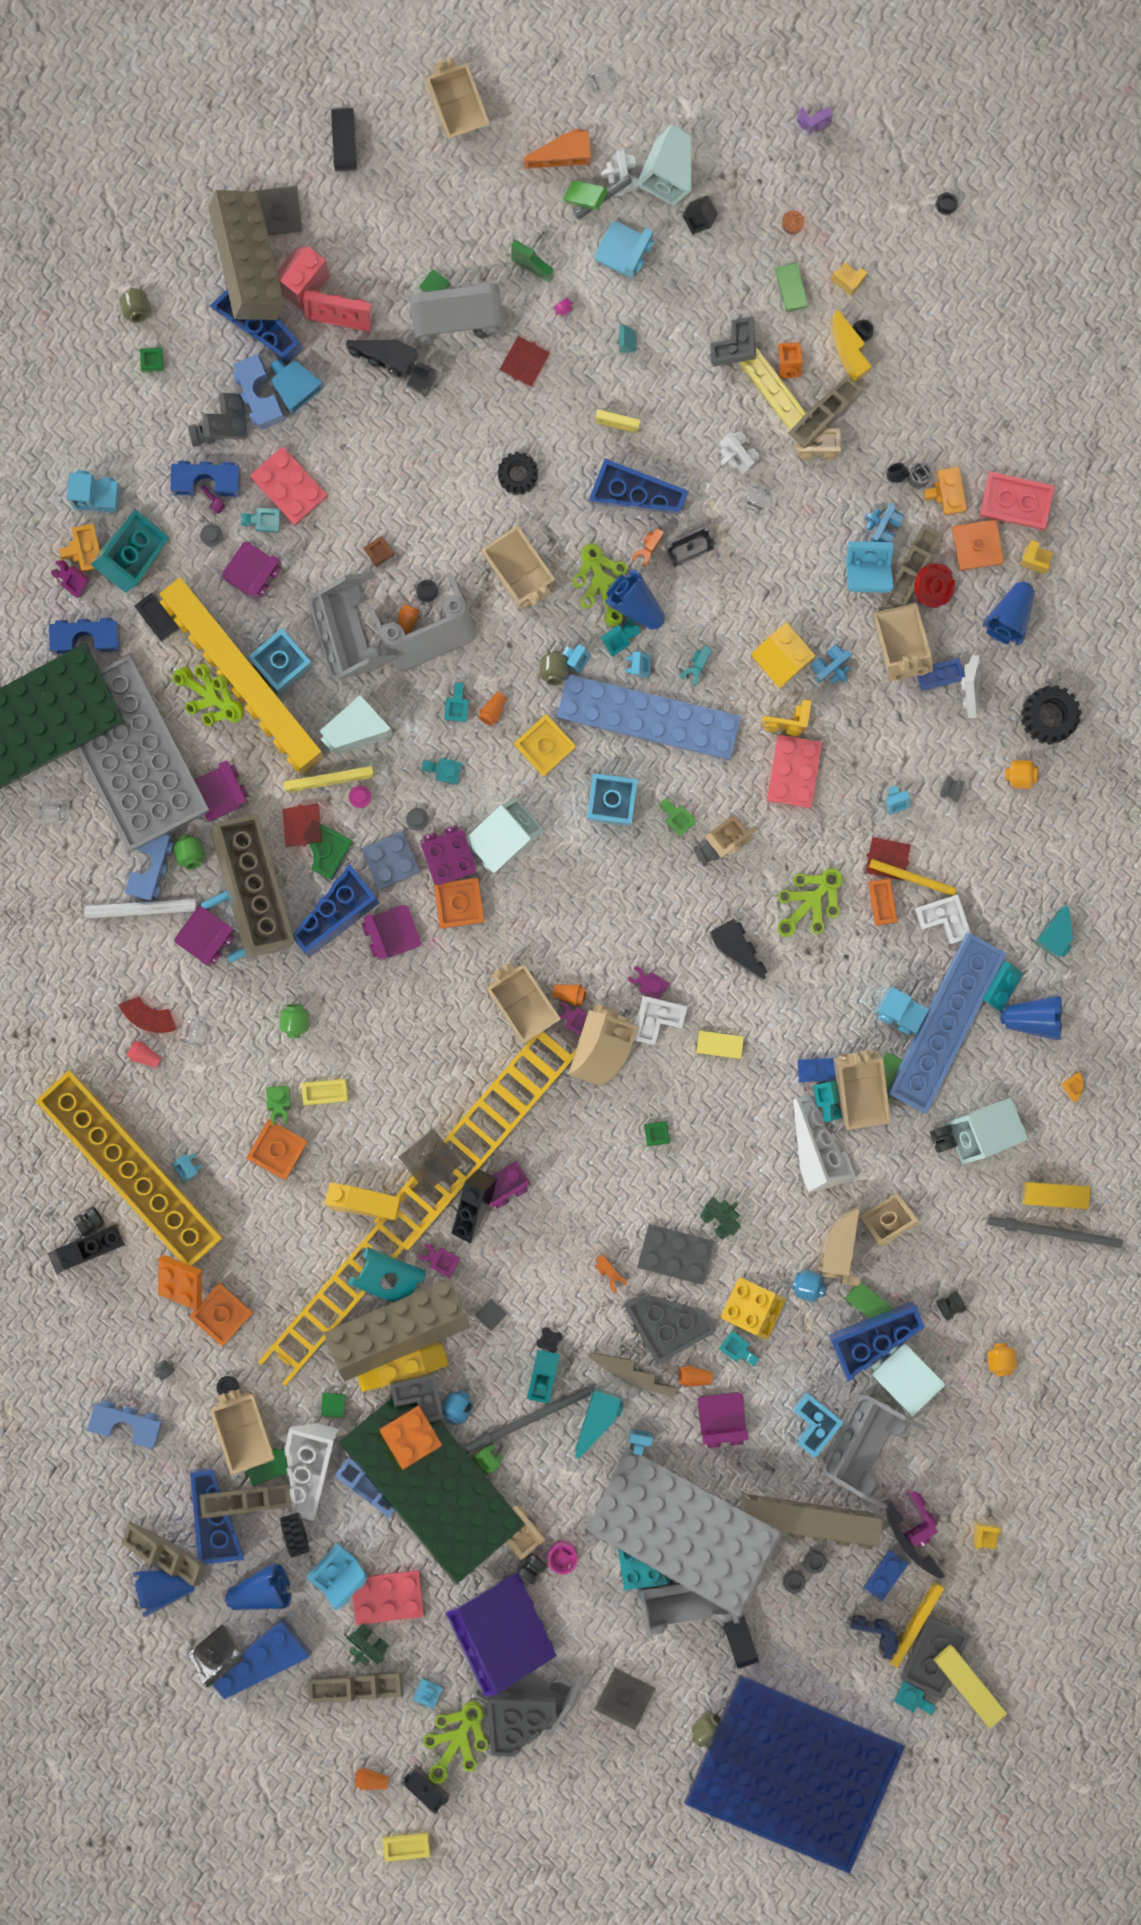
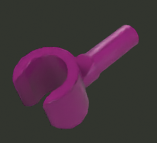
M203 485L200 489L212 501L209 508L215 513L220 514L224 509V504Z

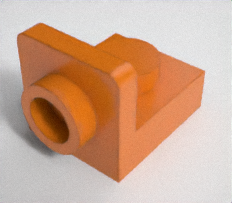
M800 342L778 343L779 377L781 379L802 377Z

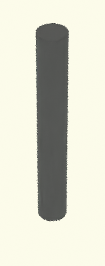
M626 175L609 187L602 203L633 182L631 177ZM581 207L574 212V215L580 220L594 209Z

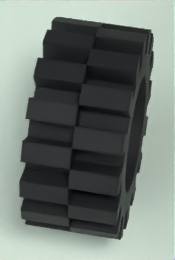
M515 452L513 455L509 453L508 457H504L502 462L499 463L498 479L501 487L505 488L506 492H512L513 495H517V493L524 495L526 491L530 492L531 488L535 487L538 480V469L536 462L533 461L531 456L528 457L524 452L522 454ZM514 466L524 467L527 472L525 479L518 482L512 480L509 476L511 468Z
M299 1512L281 1517V1530L290 1557L309 1553L307 1533L305 1532Z

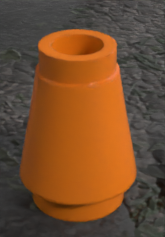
M403 604L402 609L399 608L397 624L402 627L405 635L411 633L420 618V610Z
M496 692L479 710L480 715L478 718L483 723L494 726L495 723L499 722L507 697L500 692Z
M555 984L552 997L574 1006L584 1005L587 988L582 987L581 984Z
M690 1365L680 1367L678 1374L679 1385H684L685 1388L712 1385L713 1372Z
M363 1767L356 1770L354 1787L359 1788V1791L387 1790L389 1776Z

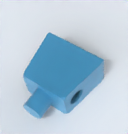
M278 358L270 365V368L276 373V376L271 379L272 385L291 415L324 389L322 382L295 360L286 366Z

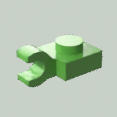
M667 798L659 804L669 815L665 822L679 837L697 822L682 805L676 809Z

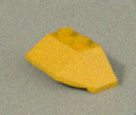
M438 1341L357 1377L363 1392L388 1386L390 1382L436 1371L449 1366L443 1343Z

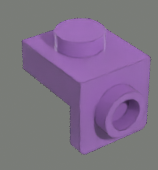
M828 106L809 117L804 107H802L798 111L797 122L802 130L805 129L809 135L818 129L819 131L826 129L831 124L833 112Z

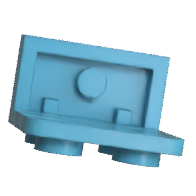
M612 221L594 255V259L633 279L635 273H639L643 267L645 253H650L655 241L652 240L653 231L645 228L641 234L617 221Z
M848 541L845 562L849 591L890 593L893 591L891 570L893 542Z
M338 1542L306 1576L312 1584L324 1592L332 1608L335 1610L345 1606L350 1597L363 1587L367 1579V1575L357 1558Z

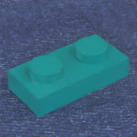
M1004 961L982 1000L995 1010L1001 1012L1024 973L1012 964Z

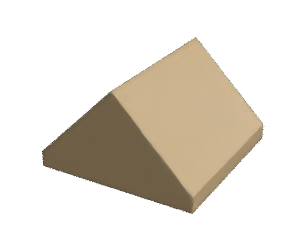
M898 1193L859 1216L878 1247L886 1245L919 1224L918 1219Z

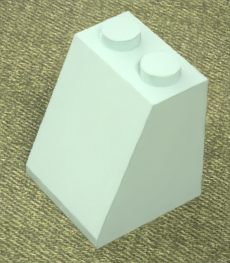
M671 124L655 140L636 185L672 206H675L691 190V135L687 134L681 127Z
M361 695L320 730L323 736L320 739L330 752L335 750L338 754L390 738L393 735L391 728Z
M514 798L500 805L466 839L470 850L483 860L482 863L485 868L495 873L513 860L542 835L545 830L518 799Z
M1012 1098L998 1101L945 1122L946 1125H951L953 1130L951 1134L958 1144L955 1148L962 1164L987 1158L1028 1140L1025 1127L1020 1121L1017 1107L1013 1103Z
M904 1342L890 1350L883 1360L881 1358L876 1360L871 1365L872 1370L869 1372L912 1417L945 1386L941 1379Z

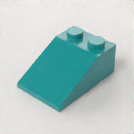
M134 509L104 545L91 565L123 592L127 593L138 584L170 537Z
M594 1387L574 1451V1458L579 1459L613 1424L616 1416H621L624 1404L621 1401L620 1395Z

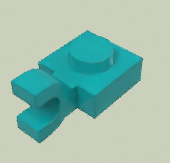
M257 508V514L241 513V526L256 525V532L279 533L280 509Z
M629 619L623 624V629L617 625L601 636L600 639L609 655L613 657L630 645L628 640L639 635L641 630L637 624H634L632 619Z
M705 645L702 651L697 649L692 659L695 663L693 668L685 669L680 678L684 680L686 675L692 674L694 676L692 685L696 686L699 674L711 655L712 649Z
M455 682L453 698L446 697L444 720L467 723L469 700L462 699L464 683Z
M440 758L439 764L423 760L421 771L436 774L435 781L457 785L462 762Z
M836 1081L813 1085L817 1107H823L824 1122L842 1119L840 1109L835 1106V1104L840 1103Z
M733 1331L729 1333L719 1347V1350L735 1362H738L741 1357L752 1366H755L759 1358L746 1350L750 1343Z
M903 1681L893 1700L912 1712H915L917 1707H919L928 1714L933 1715L937 1708L935 1704L922 1698L925 1693L924 1690L906 1681Z

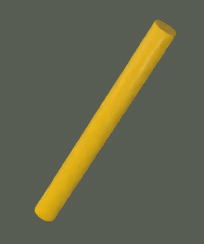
M874 859L870 862L869 868L954 896L956 893V888Z

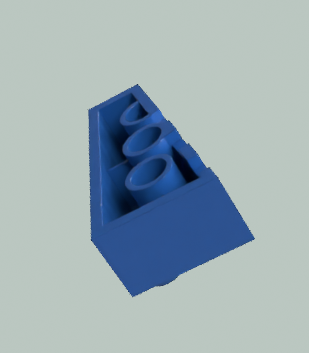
M228 289L209 305L216 313L288 363L304 349L303 345L279 317L277 320L234 319Z
M605 458L590 495L589 503L681 515L689 492Z
M350 863L344 869L345 871L331 885L332 887L326 895L319 900L314 910L307 915L293 933L295 942L308 958L380 904Z
M911 1301L831 1333L828 1336L844 1377L849 1382L859 1372L866 1370L873 1362L887 1355L890 1350L905 1342L925 1326L917 1306Z
M213 1467L190 1470L198 1559L205 1564L244 1560L230 1515L202 1518L199 1495L221 1492Z
M281 1618L215 1674L210 1683L225 1700L310 1658L312 1652L287 1621Z

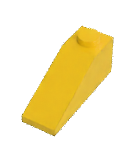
M337 1183L329 1184L325 1205L334 1211L395 1221L397 1220L401 1198Z

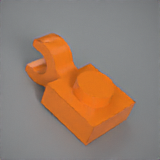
M658 528L653 533L649 531L643 541L645 548L636 551L632 556V561L635 562L638 556L644 557L645 561L642 567L645 568L649 563V558L663 538L664 532Z
M603 1254L595 1259L597 1261L595 1267L601 1275L607 1274L610 1277L609 1285L613 1292H618L614 1287L615 1281L620 1280L624 1285L627 1284L626 1280L617 1273Z

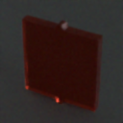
M517 336L499 370L513 377L514 381L519 380L532 387L550 352L538 347L535 342L531 343Z
M318 803L309 805L299 804L297 807L282 809L285 847L300 845L306 847L307 844L322 842Z
M872 837L869 853L866 854L868 860L865 874L904 881V879L869 868L871 860L874 859L906 870L907 865L910 863L908 857L911 845Z

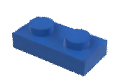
M960 658L934 664L933 672L921 676L917 675L921 692L961 682L962 677H965Z
M833 1058L797 1060L798 1083L836 1081Z
M889 1549L863 1587L883 1601L909 1563Z

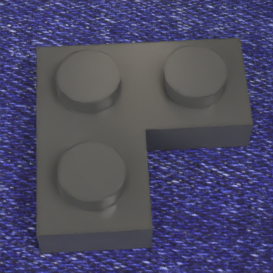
M753 316L731 320L732 339L710 343L713 367L756 359V333Z
M220 394L221 414L206 413L202 416L205 438L239 440L248 438L244 403L241 394Z
M435 1373L390 1382L394 1407L417 1402L429 1422L444 1419Z

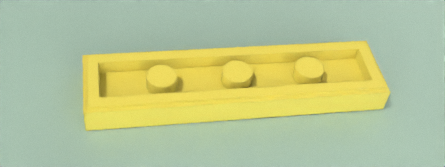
M756 347V359L739 362V364L787 428L791 430L806 412Z
M369 766L290 780L283 783L285 791L291 793L374 778L375 775L373 767Z
M952 1645L946 1647L933 1659L988 1728L991 1729L1007 1714Z

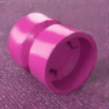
M560 1540L550 1547L548 1563L555 1573L568 1574L576 1568L578 1563L577 1550L571 1542Z

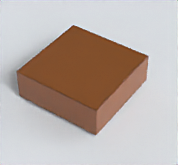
M382 536L363 548L375 567H378L394 556L393 551Z

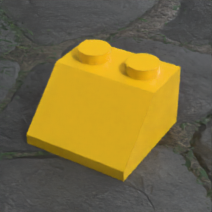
M787 622L770 635L751 654L752 658L779 689L815 658L814 653Z

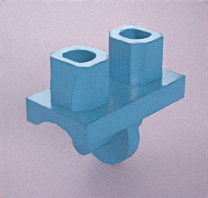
M890 503L882 519L879 518L882 511L877 508L873 514H865L864 519L869 522L866 527L867 530L872 531L875 525L878 526L870 542L892 541L895 534L884 528L887 523L899 528L904 515L895 510L896 505Z
M835 644L826 652L833 660L830 665L827 666L821 657L811 664L812 670L817 675L815 680L818 683H821L832 673L834 675L829 679L832 684L838 680L845 683L848 681L845 674L850 671V668L847 665L842 669L839 667L850 659L852 654Z

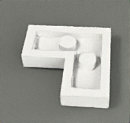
M971 655L969 664L965 665V677H962V691H966V695L963 698V708L967 709L968 718H977L980 707L978 688L981 678L980 655Z
M958 895L914 909L921 930L943 923L949 944L962 941L966 933H971Z
M643 996L636 1021L638 1029L634 1041L655 1045L660 1024L682 1028L688 1007L674 1002Z

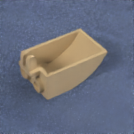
M450 56L445 58V62H442L441 59L437 60V65L433 66L435 73L426 77V86L447 138L450 139L489 125L488 117L468 64L456 66L455 60L450 59Z
M518 525L481 549L492 571L518 609L522 607L527 609L551 595V592L554 590L553 586L556 585V579Z
M917 603L874 612L876 632L889 682L933 672L932 655Z
M510 963L507 965L503 964L502 968L499 970L497 968L491 974L494 981L486 989L522 1044L561 1020L525 964L512 967Z
M594 1005L593 1011H588L568 1075L599 1086L610 1081L624 1065L631 1051L638 1026L630 1024L631 1019L618 1015L619 1011L603 1005Z
M864 1050L862 1052L841 1054L839 1058H833L840 1107L846 1130L891 1123L884 1063L879 1052Z
M857 1207L844 1212L827 1230L822 1242L818 1270L823 1272V1276L838 1279L839 1275H841L840 1283L858 1286L861 1282L858 1277L850 1276L860 1209Z
M240 1389L229 1391L227 1394H221L218 1397L219 1403L215 1404L216 1408L210 1409V1413L230 1474L233 1475L274 1460L270 1435L258 1397L254 1394L250 1395V1392L241 1394Z

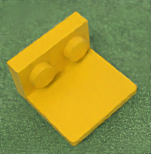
M803 699L800 705H796L793 720L763 716L760 727H764V731L777 733L778 730L787 731L786 734L790 736L804 734L808 726L812 701Z
M739 1277L722 1312L721 1319L768 1340L787 1299Z

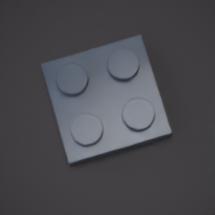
M403 831L361 848L379 890L421 873Z

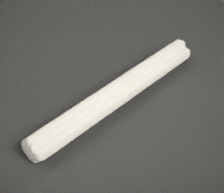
M195 899L92 905L85 907V916L87 918L193 912L197 908V901Z

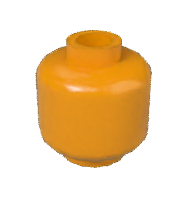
M1013 760L1010 767H1006L1005 779L1010 781L1012 788L1031 789L1034 783H1038L1039 768L1035 766L1032 760Z
M1007 1343L994 1344V1349L987 1352L989 1371L995 1373V1377L1013 1375V1371L1018 1368L1016 1350L1012 1347H1007Z

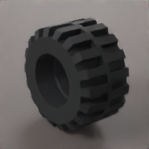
M1048 685L1036 690L1024 703V709L1021 711V716H1023L1021 722L1022 725L1025 724L1026 726L1025 732L1031 734L1030 738L1033 740L1038 739V743L1041 744L1047 742V745H1052L1056 742H1062L1074 733L1077 725L1080 724L1081 719H1079V716L1082 715L1081 710L1078 709L1079 701L1074 700L1075 695L1067 693L1068 689L1065 687L1060 689L1058 685L1053 687ZM1044 703H1052L1060 708L1063 720L1058 727H1050L1042 722L1039 710Z

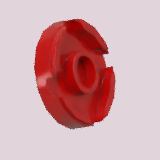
M931 563L919 571L915 579L914 590L918 601L922 605L939 608V606L945 605L950 601L955 590V580H953L951 569L943 564Z

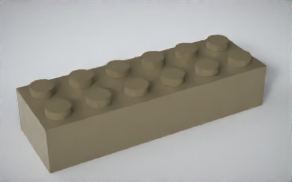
M215 190L208 207L234 319L277 320L285 303L258 192Z
M258 814L215 823L210 833L246 959L289 949L295 941Z
M449 1278L324 1332L337 1369L345 1382L466 1330L471 1326Z
M745 1493L742 1495V1511L782 1533H789L791 1538L804 1539L805 1536L814 1538L813 1541L827 1543V1539L836 1541V1544L842 1546H850V1543H856L859 1545V1548L872 1550L873 1546L879 1547L883 1519L878 1513Z

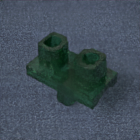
M713 1196L706 1203L704 1210L700 1214V1218L707 1224L714 1218L719 1221L720 1225L714 1231L720 1239H724L730 1234L733 1236L741 1227L736 1221L740 1216L735 1211V1208L739 1205L736 1201L731 1205L725 1199L719 1203Z
M365 1624L356 1631L351 1632L346 1638L360 1650L358 1651L352 1646L348 1651L355 1657L351 1662L354 1666L359 1661L367 1666L370 1660L364 1654L377 1665L382 1663L385 1659L383 1655L389 1647V1644L381 1638L371 1646L366 1640L372 1634V1630Z

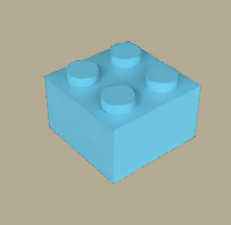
M282 628L248 656L250 662L279 695L313 667L312 662Z
M593 773L587 821L631 827L638 779Z

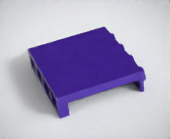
M518 1572L504 1576L502 1581L464 1604L445 1612L484 1697L499 1694L557 1656L554 1646L545 1632L543 1622L539 1619L534 1603L529 1598L524 1582Z

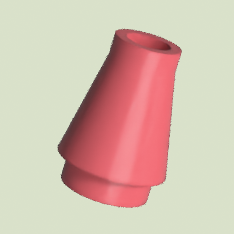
M134 1040L126 1055L131 1058L130 1061L153 1068L157 1067L161 1056L157 1055L142 1041L138 1042Z

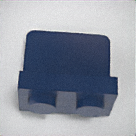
M853 1614L852 1618L847 1617L846 1622L850 1629L881 1634L878 1650L882 1658L892 1660L893 1654H897L899 1641L896 1640V1631L892 1624H889L888 1620L876 1618L875 1622L868 1621L865 1616Z

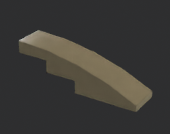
M846 375L835 388H832L820 401L818 400L788 434L806 448L862 393L863 389Z
M923 524L893 580V591L886 594L881 603L882 606L891 609L907 604L914 591L917 574L930 561L943 533Z
M589 1352L590 1359L623 1380L652 1392L675 1397V1386L655 1383V1373L633 1369L634 1360Z
M289 1484L199 1495L202 1518L291 1507Z
M128 1523L122 1541L123 1545L150 1566L158 1565L171 1576L179 1575L192 1586L200 1585L206 1568L205 1563L154 1532L134 1523Z
M402 1672L353 1674L307 1679L309 1703L352 1702L354 1700H376L384 1697L404 1696Z

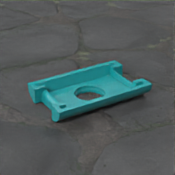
M367 1247L363 1254V1257L367 1260L359 1277L351 1276L347 1285L393 1303L412 1295L418 1282H424L426 1272L416 1266ZM388 1273L395 1274L397 1276V1284L391 1289H384L381 1286L382 1277Z

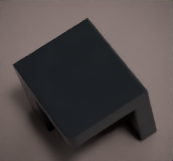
M705 196L691 201L682 217L693 235L711 228L718 213L709 196Z
M416 360L414 363L415 369L407 382V387L427 397L437 378L436 370Z

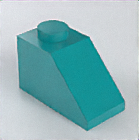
M1066 905L1062 906L1035 940L1037 945L1055 959L1061 955L1065 957L1072 948L1070 943L1073 940L1069 907Z
M537 1350L526 1399L549 1404L560 1354Z

